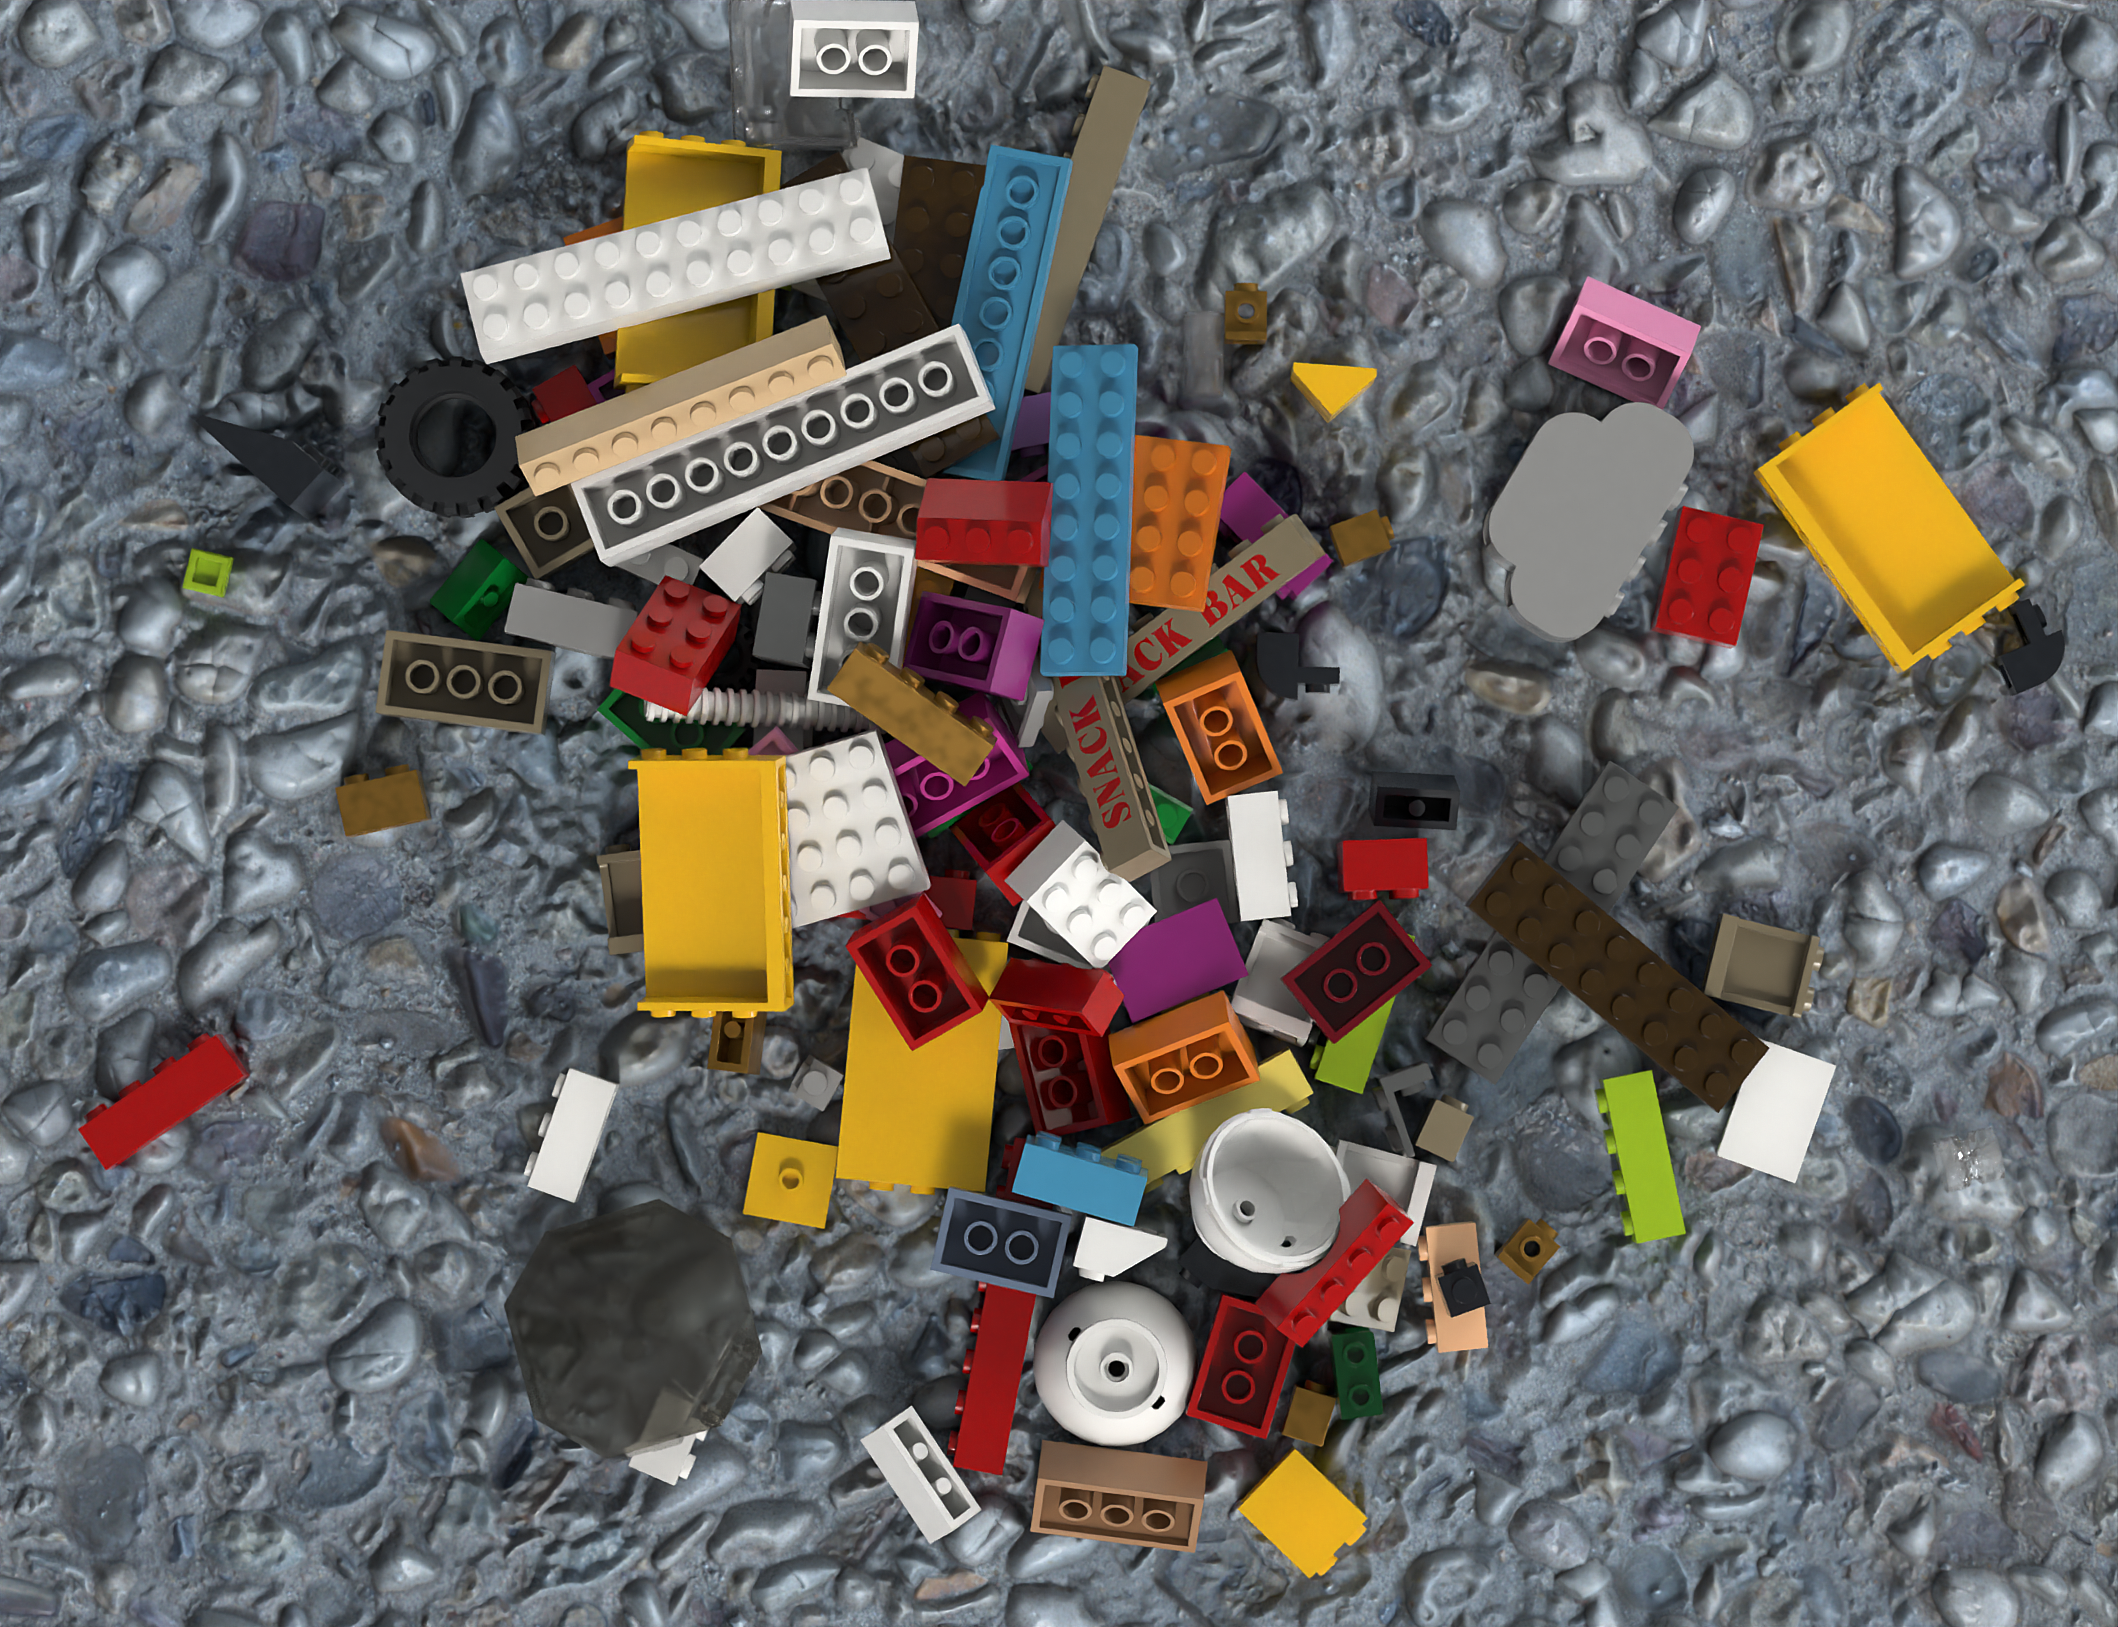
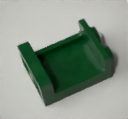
M1363 1326L1328 1329L1327 1336L1338 1415L1342 1420L1381 1415L1383 1413L1374 1333L1369 1331L1368 1327Z

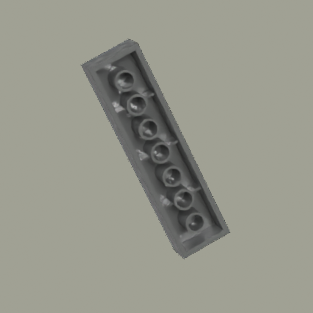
M1611 761L1605 762L1541 859L1609 914L1679 806ZM1493 931L1423 1039L1489 1083L1496 1085L1561 985L1496 931Z

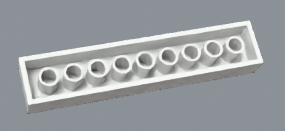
M865 167L472 270L460 275L480 353L486 364L616 331L618 328L643 324L883 261L891 257L868 169Z
M958 323L846 370V376L570 483L600 561L612 567L996 409L966 332Z

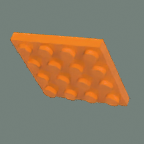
M1135 435L1129 603L1204 612L1232 451L1229 446ZM1044 567L1041 569L1038 587L1041 592H1043Z

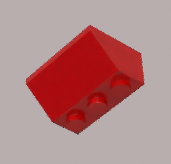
M928 478L917 517L915 559L925 563L1049 567L1053 483Z
M1009 1022L1036 1134L1037 1131H1043L1061 1136L1132 1118L1125 1088L1112 1065L1108 1035L1111 1034L1109 1025L1103 1036L1100 1037Z

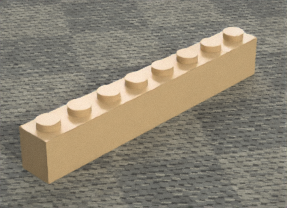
M826 315L518 435L515 437L519 466L534 495L544 494L846 376L841 346Z

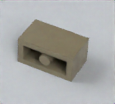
M1445 1094L1442 1095L1440 1101L1430 1098L1411 1139V1143L1450 1162H1454L1474 1119L1473 1116L1465 1113L1469 1105Z

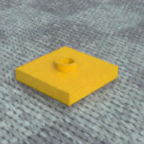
M758 1132L743 1214L825 1229L837 1165L838 1146Z

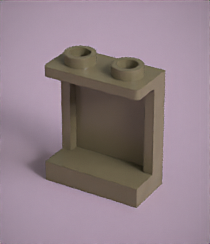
M630 844L605 847L606 855L596 857L597 864L600 867L609 938H607L609 955L644 951L640 850L630 851Z
M1724 913L1718 914L1700 991L1708 997L1794 1018H1801L1803 1011L1809 1012L1814 997L1815 988L1809 987L1812 970L1819 971L1823 960L1824 947L1818 946L1820 937L1768 926Z

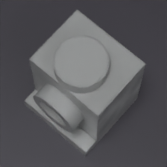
M809 1054L797 1072L789 1091L819 1110L825 1111L845 1074Z

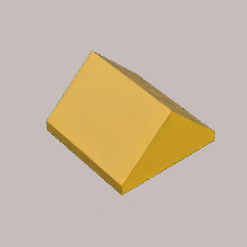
M1296 362L1293 363L1290 371V381L1327 423L1370 388L1377 377V368Z

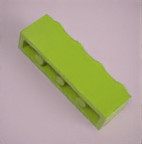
M1409 935L1414 942L1415 936ZM1395 996L1336 1044H1331L1327 1038L1324 1046L1316 1044L1309 1064V1068L1315 1070L1313 1078L1363 1094Z
M1647 1069L1599 1079L1601 1088L1595 1089L1594 1094L1599 1114L1606 1113L1609 1129L1603 1130V1138L1607 1154H1615L1618 1170L1611 1171L1615 1194H1623L1626 1211L1620 1212L1624 1236L1631 1235L1632 1241L1638 1244L1686 1234L1652 1070Z

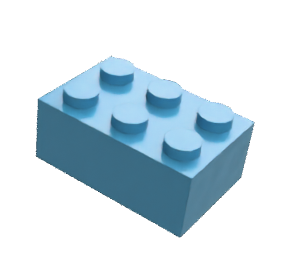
M1037 1131L1036 1137L1027 1135L1012 1192L1134 1227L1148 1178V1169L1142 1167V1160L1124 1154H1118L1116 1160L1101 1156V1148L1081 1142L1077 1143L1076 1148L1060 1144V1136L1048 1132Z

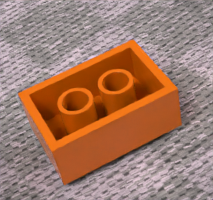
M1232 649L1155 681L1163 705L1206 805L1283 773Z
M1224 990L1108 1035L1113 1068L1144 1124L1151 1123L1260 1080L1255 1048Z

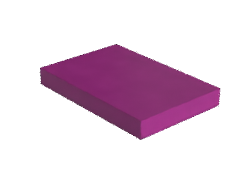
M1217 898L1141 928L1108 962L1117 987L1125 995L1123 1001L1132 1023L1249 975Z

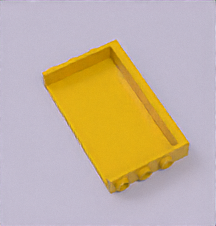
M641 131L639 135H634L627 144L622 231L780 190L782 151L745 147L746 143L744 141L733 139L722 140L721 144L706 143L704 137L697 135H684L678 140L664 138V134L658 131ZM775 289L639 325L618 328L616 334L614 389L625 390V393H628L771 337L773 335Z
M1863 383L1845 396L1849 403L1837 413L1832 407L1828 408L1811 420L1815 428L1802 437L1797 430L1778 444L1782 452L1754 471L1753 474L1898 674L1907 670L1927 654L1932 660L1952 647L1948 639L1961 630L1965 636L1975 631L1986 622L1982 616L1993 607H1996L2001 612L2020 598L2015 591L2025 584L2021 578L2013 579L1879 393L1884 389L1881 384L1877 383L1869 389L1866 383Z
M664 748L642 749L641 755L628 761V769H637L646 985V997L637 1002V1011H651L652 1017H672L676 1015V1011H691V1016L696 1018L714 1017L717 1015V1011H732V1017L735 1018L756 1017L757 1011H786L794 1005L786 755H748L747 748L723 749V755H707V749L705 748L682 749V755H666V749Z
M947 929L986 993L990 996L1006 968L1009 943L1000 942L1001 934L976 932V940L959 938L960 930ZM856 964L836 1178L869 1181V1189L893 1191L894 1184L911 1185L910 1193L935 1195V1188L949 1189L950 1186L975 1192H985L1002 1018L1000 1011L989 999L981 1013L911 1051Z

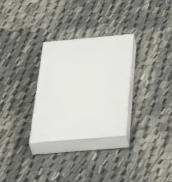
M1758 1038L1770 1049L1739 1086L1715 1155L1795 1183L1836 1065Z

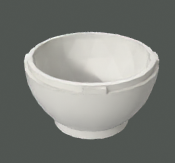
M1272 1108L1250 1109L1224 1121L1203 1143L1193 1165L1189 1184L1192 1217L1196 1231L1202 1241L1212 1252L1242 1268L1259 1273L1296 1271L1310 1266L1325 1257L1332 1249L1339 1233V1208L1351 1196L1347 1173L1343 1172L1341 1164L1330 1146L1315 1130L1295 1118L1272 1111ZM1240 1207L1245 1210L1247 1216L1241 1212ZM1284 1240L1291 1243L1290 1247L1286 1248L1280 1245Z
M1107 1281L1095 1283L1066 1297L1051 1311L1039 1332L1034 1348L1033 1372L1038 1394L1048 1412L1063 1429L1082 1440L1100 1446L1134 1445L1146 1442L1164 1432L1181 1416L1186 1408L1198 1371V1353L1194 1335L1183 1315L1167 1298L1150 1288L1131 1282ZM1074 1327H1079L1081 1332L1074 1341L1069 1340L1068 1334ZM1118 1360L1124 1364L1125 1370L1123 1374L1113 1376L1109 1373L1108 1366L1112 1361ZM1160 1395L1163 1396L1165 1401L1159 1409L1152 1408L1151 1406Z

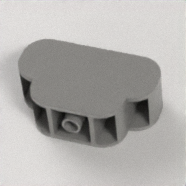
M1631 402L1615 408L1601 422L1587 414L1578 412L1557 415L1543 424L1532 437L1485 517L1482 531L1484 545L1490 557L1499 566L1510 572L1505 582L1504 599L1511 617L1521 627L1546 641L1564 643L1576 640L1592 630L1601 621L1603 616L1607 618L1611 615L1613 616L1625 596L1619 589L1624 581L1630 583L1632 579H1635L1647 559L1640 555L1646 545L1651 547L1653 543L1657 542L1668 523L1662 519L1666 510L1672 512L1674 508H1677L1689 488L1683 484V481L1693 463L1694 446L1688 430L1677 418L1652 404Z

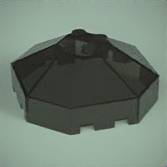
M660 1199L546 1231L504 1303L534 1419L612 1464L628 1460L629 1457L649 1451L655 1452L679 1445L685 1436L722 1426L763 1353L753 1318L755 1310L743 1274L737 1245L730 1237Z

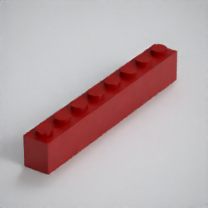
M1015 1137L1014 1145L1005 1144L1001 1168L1009 1170L1006 1186H997L996 1196L1053 1209L1052 1203L1012 1192L1026 1138ZM979 1281L978 1291L986 1292L983 1309L974 1307L970 1332L978 1333L975 1350L966 1349L962 1373L970 1374L967 1391L960 1389L958 1391L954 1414L962 1415L959 1432L951 1430L947 1455L955 1456L953 1467L1002 1476L1036 1294Z

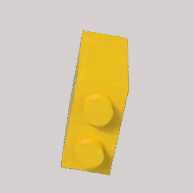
M1294 1445L1236 1505L1237 1509L1309 1579L1315 1573L1323 1576L1338 1560L1334 1553L1344 1543L1349 1546L1353 1545L1367 1529L1363 1525L1368 1519L1366 1515Z

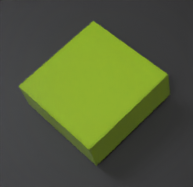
M192 548L182 588L225 598L234 558Z

